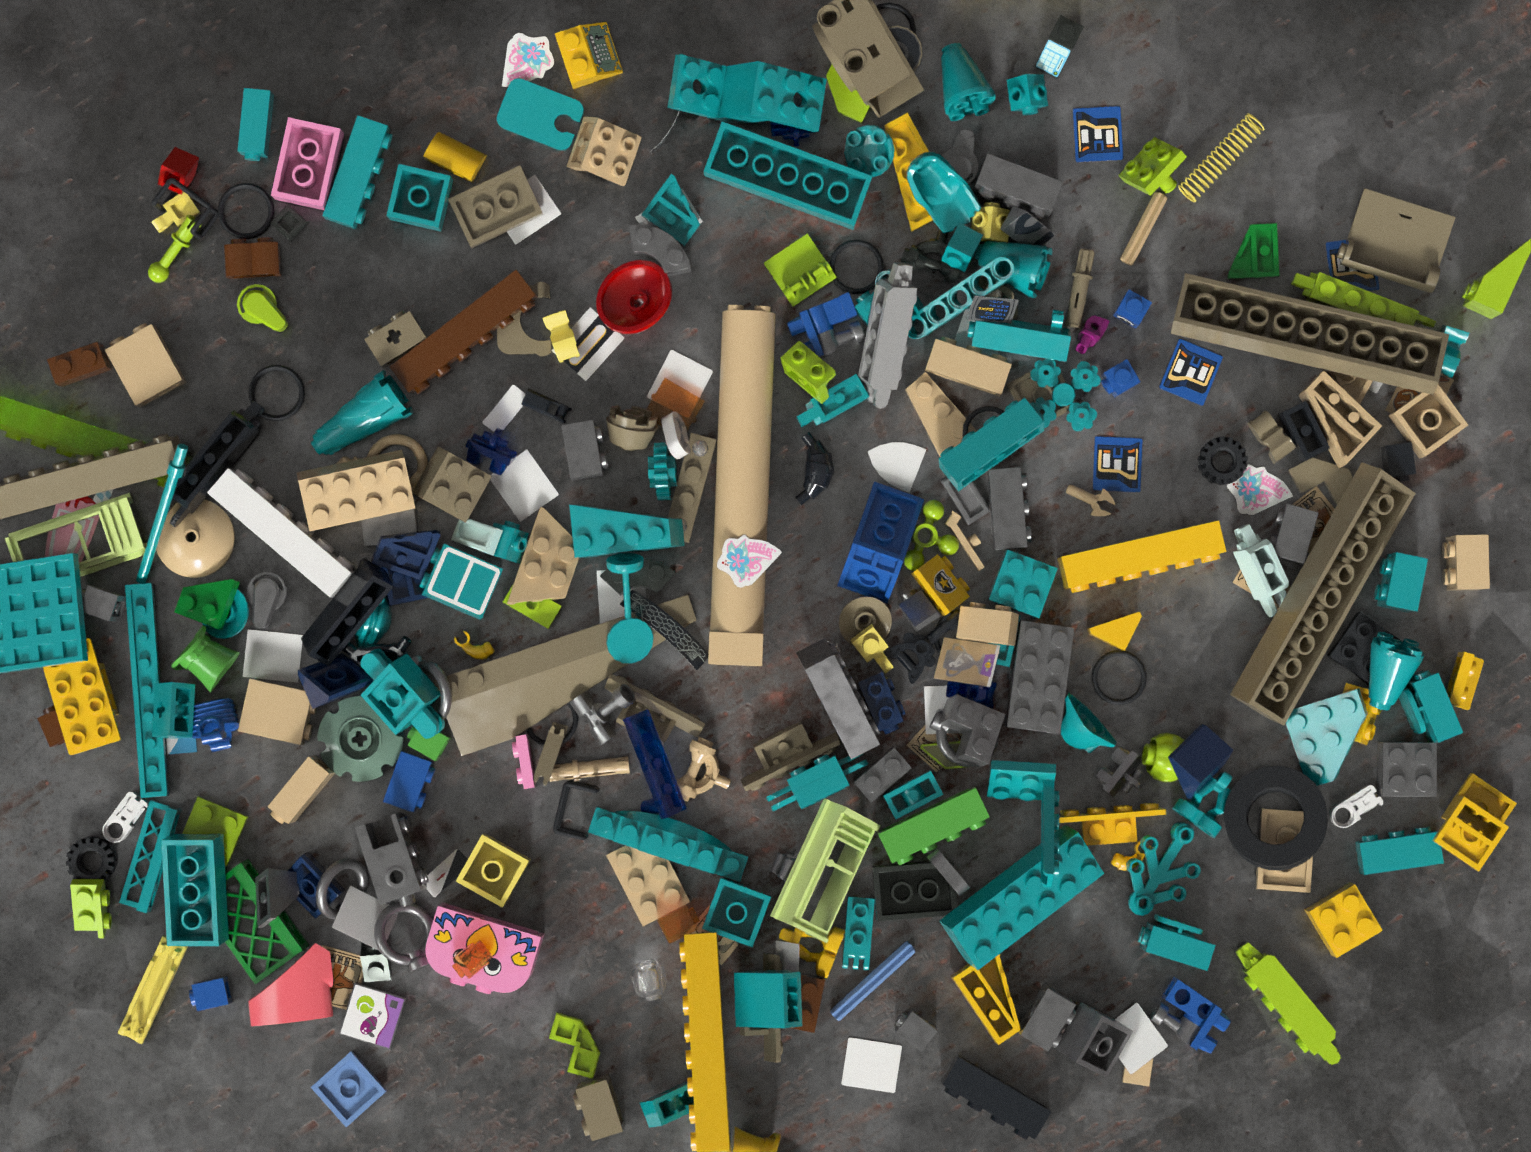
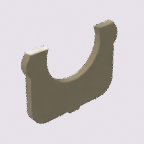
M545 282L529 285L538 298L550 299V285ZM522 311L513 316L515 320L504 329H501V327L497 328V344L499 349L505 354H537L538 356H547L551 353V339L538 341L525 334L520 323Z

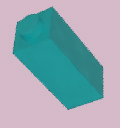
M244 88L237 151L244 155L245 160L260 161V157L268 158L274 94L271 90Z

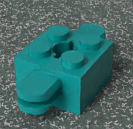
M378 648L362 657L361 667L374 681L361 694V697L395 735L411 725L425 739L432 738L443 730L445 721L431 706L441 695V692L408 654L392 662L382 649Z
M864 753L853 759L847 756L837 761L835 756L830 758L826 754L814 760L816 766L808 770L802 766L790 772L792 778L787 780L789 786L767 796L766 799L770 802L790 791L794 795L771 806L772 811L774 812L796 800L803 810L849 787L850 785L845 776L869 763L865 759L843 771L840 766L864 755Z

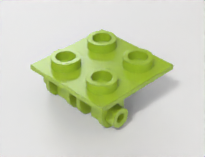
M808 233L764 262V265L792 307L837 278Z

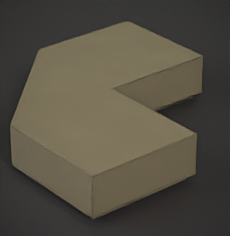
M1313 457L1288 470L1300 494L1324 482L1336 505H1338L1353 478L1348 468H1338L1335 464Z

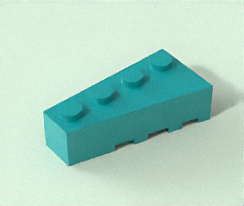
M569 505L575 558L685 546L682 519L589 505Z

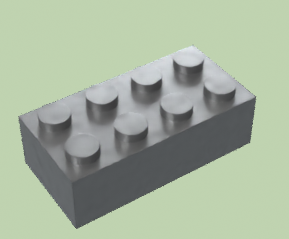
M1028 621L1019 622L1005 727L1060 734L1074 628Z
M824 638L798 651L796 654L850 758L853 759L880 745L876 738L880 732L871 718L869 710L835 645L829 646Z

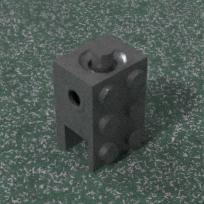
M397 813L390 816L399 840L398 842L379 847L372 823L355 827V831L379 903L383 904L399 898L401 907L416 902L414 893L427 889L425 884L429 882L425 868H420L417 858L420 857L417 843L411 842L409 832H412L410 821L407 816L403 817L402 813Z

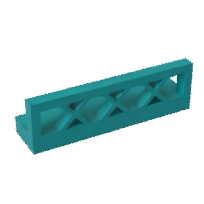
M150 800L119 903L137 908V911L143 913L151 912L163 874L161 840L171 834H175L182 809ZM154 808L166 811L162 825L156 827L152 819ZM149 825H151L153 830L147 832ZM155 832L158 839L155 849L149 853L144 841L148 835ZM143 850L145 855L140 858L141 851ZM147 858L150 863L147 875L141 878L136 868L138 862ZM134 875H135V877L137 878L138 881L132 883L133 878H134ZM137 884H140L142 888L139 902L127 899L130 888Z

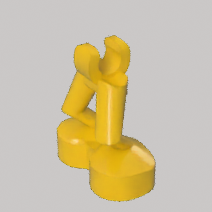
M834 926L828 933L827 939L829 940L827 943L819 940L824 948L820 953L810 952L799 943L801 938L813 937L796 927L794 931L783 928L779 938L789 943L799 944V957L806 962H816V974L827 979L846 930Z

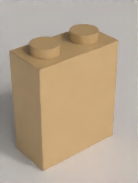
M147 323L133 329L134 334L127 338L121 336L109 343L111 347L105 349L135 406L140 408L186 383L157 327L152 324L148 326Z
M249 679L238 731L304 745L305 740L309 741L311 737L312 725L309 724L311 714L315 715L317 708L312 709L305 690L257 679Z
M316 755L308 756L268 805V808L272 810L270 815L281 824L284 822L288 824L296 822L335 773Z

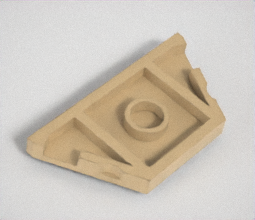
M542 507L539 508L507 601L509 605L529 601L539 602L545 599H563L567 595L579 558L574 556L573 537Z

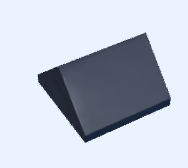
M343 653L339 654L330 666L317 662L298 670L299 679L312 709L355 693L373 682V679Z
M1201 724L1168 756L1188 799H1191L1225 765L1233 752V749L1204 724Z
M307 852L288 871L297 872L299 894L296 900L316 919L322 914L316 903V889L326 869L310 852ZM335 878L332 879L327 890L329 906L345 891Z

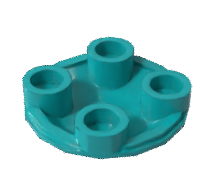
M865 125L848 133L844 155L849 168L876 177L889 169L894 159L895 148L893 140L887 131L879 126Z

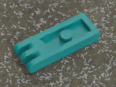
M848 896L842 968L848 969V958H853V969L858 970L859 959H864L863 970L869 971L875 898Z

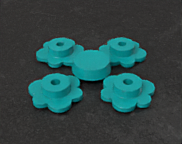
M1045 359L1043 362L1041 360L1036 361L1034 364L1035 368L1030 372L1031 379L1038 381L1037 384L1041 388H1044L1046 385L1054 387L1052 390L1053 401H1045L1044 398L1039 397L1035 403H1030L1044 421V428L1049 426L1050 421L1056 419L1057 415L1054 410L1057 404L1059 406L1070 405V413L1066 416V419L1072 423L1071 426L1074 431L1079 432L1084 428L1090 429L1093 426L1092 421L1097 418V411L1090 408L1088 402L1079 404L1077 402L1073 403L1076 396L1075 389L1079 390L1082 388L1083 391L1089 392L1092 387L1100 384L1101 379L1097 374L1098 368L1094 365L1090 366L1086 361H1081L1077 365V369L1075 368L1071 371V376L1073 377L1072 385L1068 383L1058 384L1057 376L1060 375L1061 369L1055 367V360ZM1044 371H1048L1049 374H1048V375H1044L1043 372H1044ZM1083 375H1087L1088 378L1084 379ZM1040 410H1044L1045 413L1040 414ZM1079 414H1083L1084 417L1080 418Z

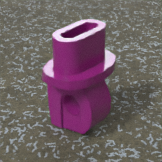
M1096 315L1088 318L1083 330L1078 334L1079 343L1076 346V351L1080 354H1085L1088 347H1093L1097 344L1110 321Z

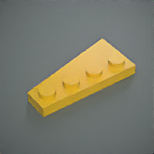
M906 113L884 125V129L893 140L895 148L893 164L911 232L933 221L926 209L916 201L907 180V168L911 161L918 155L929 151L909 114Z

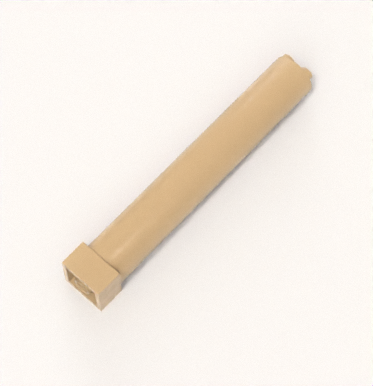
M728 305V310L722 312L708 664L762 666L766 570L752 585L740 588L734 584L729 574L717 568V562L722 555L724 543L729 538L738 539L746 535L749 539L767 542L776 314L771 312V307L755 306L754 310H744L743 305Z

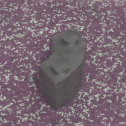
M629 225L635 256H647L654 259L668 276L692 272L684 249L671 235L661 229L648 225Z

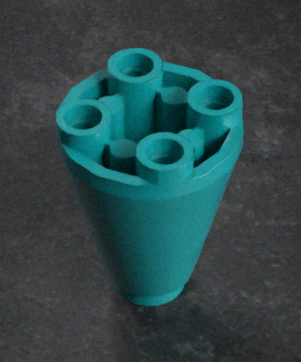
M952 43L942 49L943 55L941 56L945 114L949 116L950 121H958L964 118V116L971 114L982 116L990 111L989 105L996 99L994 89L968 51L962 47L961 43Z
M1378 632L1377 637H1373L1368 696L1371 706L1388 711L1391 705L1396 703L1423 661L1425 653L1418 648L1419 643L1408 638H1404L1403 641L1393 639V636L1386 632Z

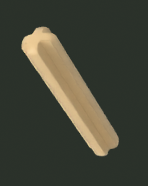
M1160 192L1153 194L1120 258L1123 263L1130 266L1134 264L1167 201V196Z

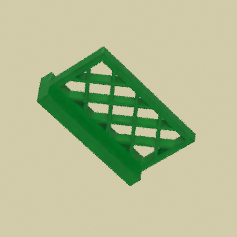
M247 859L225 874L226 887L227 880L232 876H235L240 883L239 893L226 891L227 896L238 898L237 912L227 910V914L236 916L234 930L228 929V933L233 935V939L229 935V939L225 943L254 984H257L310 945L285 910L269 923L271 926L270 937L257 935V906L255 915L241 913L243 899L252 900L256 905L255 878L260 875L250 860ZM241 917L254 920L252 933L239 931ZM238 936L251 938L249 952L239 949L237 946ZM256 939L269 941L268 955L254 953ZM274 942L283 944L289 954L284 958L272 956ZM253 957L267 960L265 971L259 976L252 967ZM271 961L277 962L273 966H271Z

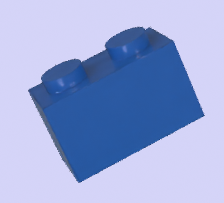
M401 751L383 802L410 812H416L417 807L422 809L427 795L423 793L426 782L431 783L436 768L432 767L434 761Z

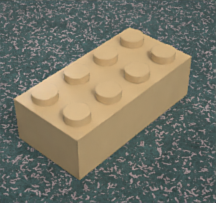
M402 450L297 472L309 531L415 508Z

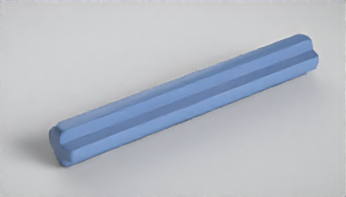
M908 941L904 942L831 1008L830 1012L838 1021L842 1020L916 952L915 948Z

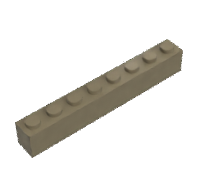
M168 433L153 437V441L144 444L143 440L129 443L128 448L119 450L118 447H112L102 451L103 455L94 457L93 453L78 457V462L69 464L68 460L53 464L52 469L44 470V467H38L29 470V475L20 477L19 473L3 478L4 481L0 482V519L168 475L166 471L169 462L174 458L177 445L181 444L178 435L169 437ZM186 458L183 463L185 467L188 465Z

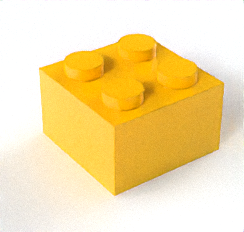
M1350 882L1304 909L1330 954L1336 958L1383 931L1357 886Z

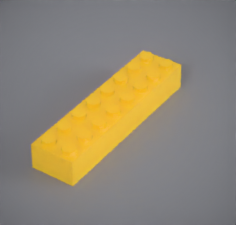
M717 933L684 935V942H679L681 962H686V969H681V982L683 989H687L688 995L682 996L684 1016L689 1015V1023H684V1034L686 1043L690 1042L691 1050H686V1066L688 1070L692 1069V1077H687L689 1097H694V1105H689V1119L691 1124H695V1132H690L691 1149L697 1152H731Z

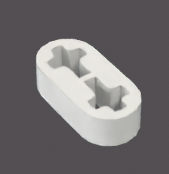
M674 411L664 416L661 420L667 447L674 458L680 459L689 454L691 448L685 423L681 416Z

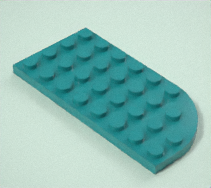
M70 553L0 564V674L88 661L78 554Z

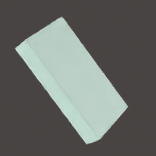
M469 518L466 523L459 519L451 540L494 556L503 530Z

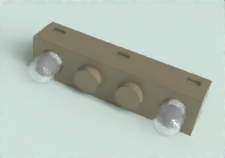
M694 433L690 434L691 452L684 456L668 517L682 519L684 542L689 543L717 443L716 439Z

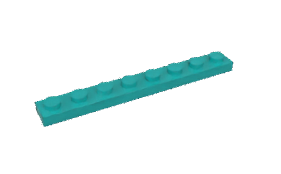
M153 583L125 585L141 798L169 796L165 738L152 737L155 684L161 683Z

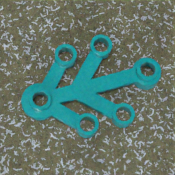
M1177 822L1172 826L1170 834L1173 841L1159 863L1156 855L1158 840L1151 835L1142 837L1140 846L1144 850L1149 873V880L1145 886L1141 873L1144 871V863L1137 858H1131L1127 861L1126 869L1130 873L1133 892L1129 896L1128 905L1130 910L1136 915L1143 916L1150 913L1154 904L1172 899L1181 902L1186 898V889L1178 884L1172 885L1169 890L1154 893L1159 884L1184 877L1195 879L1200 875L1201 869L1199 865L1191 861L1186 862L1181 867L1168 870L1182 846L1190 843L1194 838V830L1189 824ZM1184 830H1187V837L1182 839L1181 833ZM1152 839V846L1146 848V842ZM1138 862V869L1132 871V865ZM1194 866V873L1188 874V869ZM1180 889L1181 894L1178 897H1175V890ZM1145 898V905L1140 907L1139 901Z

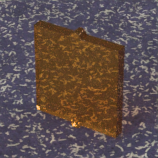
M664 378L657 392L651 395L652 400L647 410L652 411L651 417L658 416L657 424L662 426L661 419L674 411L677 412L683 419L688 431L691 424L697 421L696 416L705 401Z

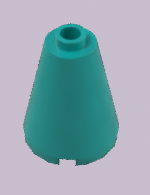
M987 240L984 245H979L975 259L978 260V265L983 268L998 257L1004 255L1016 257L1020 263V270L1007 284L1028 297L1036 298L1037 295L1034 291L1035 289L1041 291L1051 262L1046 261L1047 254L1052 255L1053 251L1052 248L1047 246ZM1002 261L1000 269L1003 274L1008 275L1011 271V266L1007 261Z

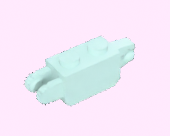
M1250 524L1242 525L1234 530L1238 544L1237 550L1233 554L1254 600H1259L1267 616L1272 618L1277 612L1272 596H1274L1280 607L1287 595L1285 589L1289 587V581L1272 543L1268 539H1261L1258 534L1255 535Z

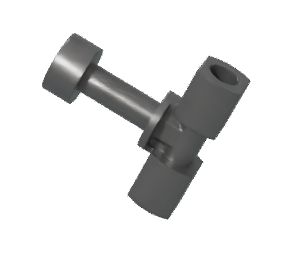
M622 684L613 691V698L605 704H595L587 691L569 703L579 717L585 715L593 727L590 733L599 746L617 735L608 723L610 719L609 713L619 706L627 708L635 702L636 697L629 686Z

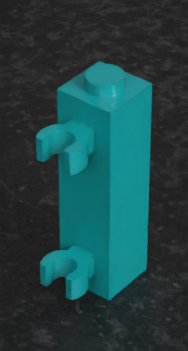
M1053 309L1050 326L1012 320L1011 323L975 320V322H969L967 337H971L973 347L1066 362L1071 341L1070 329L1062 328L1064 311Z

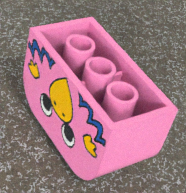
M443 902L438 905L426 943V957L430 966L437 973L450 977V982L460 986H465L467 983L476 985L475 990L486 994H491L493 991L500 993L513 992L522 987L532 975L545 933Z

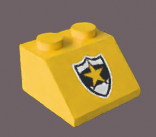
M937 554L911 575L941 615L946 616L970 597L967 593L970 588L961 577L956 579L951 570L954 567L947 557L943 556L941 558Z

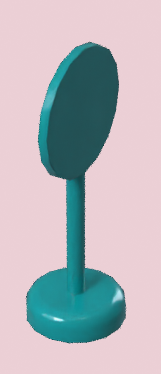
M620 553L608 557L606 564L609 571L622 574L625 619L619 620L611 627L607 634L606 645L608 652L615 660L621 663L632 664L641 661L648 655L653 645V634L645 621L631 618L629 574L643 568V556L635 553Z

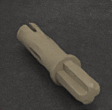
M1090 249L1079 250L1075 273H1072L1074 280L1065 326L1080 329L1089 281L1093 279L1091 271L1095 252Z

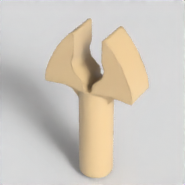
M1072 484L1068 485L1066 489L1067 494L1091 505L1093 511L1090 515L1107 516L1111 514L1101 510L1099 504L1096 503L1097 501L1106 500L1115 505L1113 498L1105 489H1102L1101 494L1097 495Z

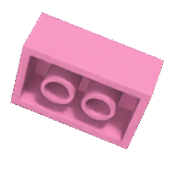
M288 117L271 196L275 200L325 210L334 183L344 138L343 131L340 128Z

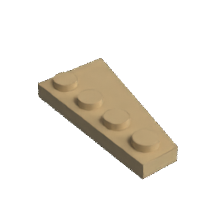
M925 372L905 391L940 458V454L950 446L955 447L962 442L963 424L966 418ZM970 423L968 426V433L971 431L977 432V430Z

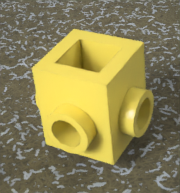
M985 202L984 207H981L979 212L975 211L976 214L972 217L971 229L983 234L981 242H986L987 240L1008 242V235L1000 228L1010 210L1000 208L999 203Z

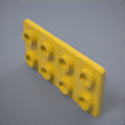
M90 638L86 639L88 661L43 667L69 755H75L121 740L115 715H118L119 712L104 663H98Z
M1156 803L1140 804V809H1132V806L1117 805L1113 806L1114 811H1106L1103 807L1087 808V813L1080 814L1079 810L1066 809L1060 810L1059 823L1081 821L1082 836L1087 846L1138 842L1136 817L1166 815L1167 813L1166 809L1159 807V804Z

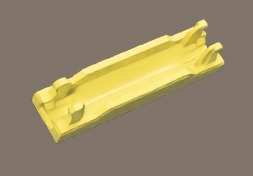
M165 935L162 936L129 1005L118 1034L127 1036L140 1044L144 1043L188 946H167V937Z

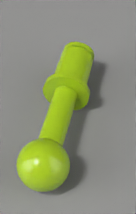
M187 215L180 228L171 234L174 241L161 260L149 266L148 276L153 282H164L169 276L168 267L183 246L190 247V240L194 236L190 230L196 223L193 222L195 217L192 215Z

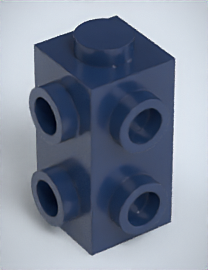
M883 672L857 682L870 716L878 730H883L886 735L900 729L898 723L903 722L902 716L905 715V711L901 701L894 700L891 691L895 690L890 676H884Z

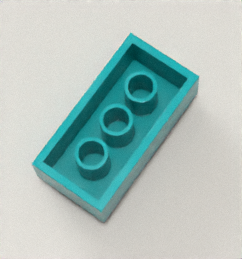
M171 834L161 840L167 946H220L229 939L223 834Z

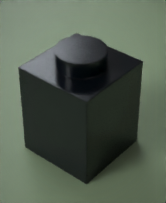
M1412 442L1381 447L1383 467L1386 473L1399 482L1409 481V475L1417 474Z

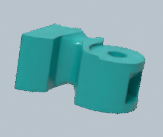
M1442 325L1440 332L1449 334L1441 374L1452 378L1461 359L1460 345L1466 343L1470 332Z

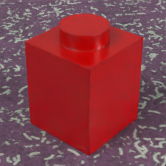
M174 147L161 165L158 185L163 186L169 178H174L188 187L196 175L199 157ZM171 184L168 188L181 195L184 193L174 184Z

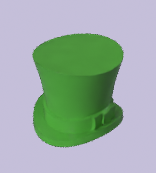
M202 625L189 645L173 662L171 668L175 670H189L211 693L238 658L240 652L211 640L205 634L206 626Z

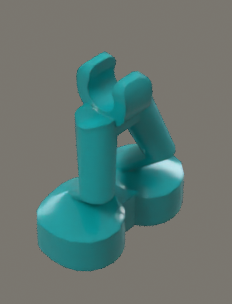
M1227 772L1220 773L1217 779L1212 777L1192 797L1191 801L1179 798L1172 809L1204 833L1215 838L1222 829L1215 817L1224 814L1225 804L1231 792L1227 786L1233 777ZM1214 790L1218 793L1216 807L1203 813L1199 809L1201 800Z

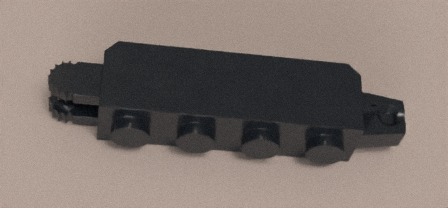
M253 401L245 411L241 408L238 412L234 410L229 413L185 467L182 477L178 479L169 508L170 511L176 503L181 506L170 520V524L173 527L178 526L189 512L191 514L195 512L208 496L207 492L228 468L230 469L259 433L257 428L261 423L257 420L265 409L257 402Z

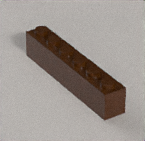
M515 270L392 364L390 369L409 393L413 394L416 391L417 394H420L430 386L428 381L436 375L440 378L452 369L449 365L458 359L461 362L473 353L471 348L478 343L482 346L494 337L492 332L497 328L501 327V329H504L515 320L513 318L514 315L520 311L525 313L536 304L534 300L538 296L522 275Z

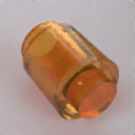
M481 940L477 943L472 942L453 957L455 963L452 967L461 978L466 975L470 979L489 964V960L493 958V955Z

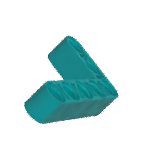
M1004 255L994 259L925 307L917 296L911 317L912 327L908 332V336L912 339H920L931 334L970 308L974 296L986 297L1013 279L1020 270L1018 259L1012 255ZM1002 261H1007L1011 266V271L1008 275L1003 274L1000 269ZM891 269L880 272L876 277L875 285L881 279H886V276L890 275ZM981 275L985 276L989 281L987 289H983L979 285ZM959 290L964 291L967 295L965 304L960 303L957 299ZM937 305L944 307L946 311L944 318H939L936 315ZM916 319L921 320L924 324L922 333L915 330L914 323Z

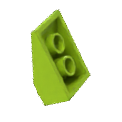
M1531 239L1516 247L1479 278L1474 280L1472 284L1468 283L1462 294V298L1465 299L1462 306L1490 319L1502 314L1530 255Z

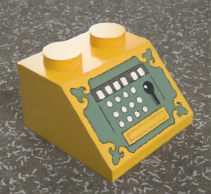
M607 22L579 25L555 33L573 89L623 73Z

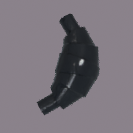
M810 432L801 438L809 448L806 451L804 490L795 497L801 505L810 498L814 500L825 489H828L834 475L831 453L828 452L820 440L816 441Z
M403 636L399 643L372 644L370 646H360L359 648L348 642L343 651L351 656L350 660L365 671L361 667V659L367 653L380 648L393 662L407 654L406 650L412 643V640L407 636Z

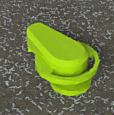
M254 284L247 286L241 291L237 300V308L244 320L253 324L263 323L274 331L279 332L287 328V319L277 308V300L271 289L264 285ZM251 288H263V291L251 290L245 294L242 302L245 312L242 313L240 302L243 294Z

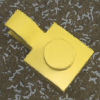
M184 192L182 195L178 194L163 204L167 212L153 220L152 223L157 231L161 233L173 222L180 228L187 215L196 217L201 213L188 194Z
M872 624L850 639L867 663L874 658L885 674L894 668L890 659L883 652L889 646Z

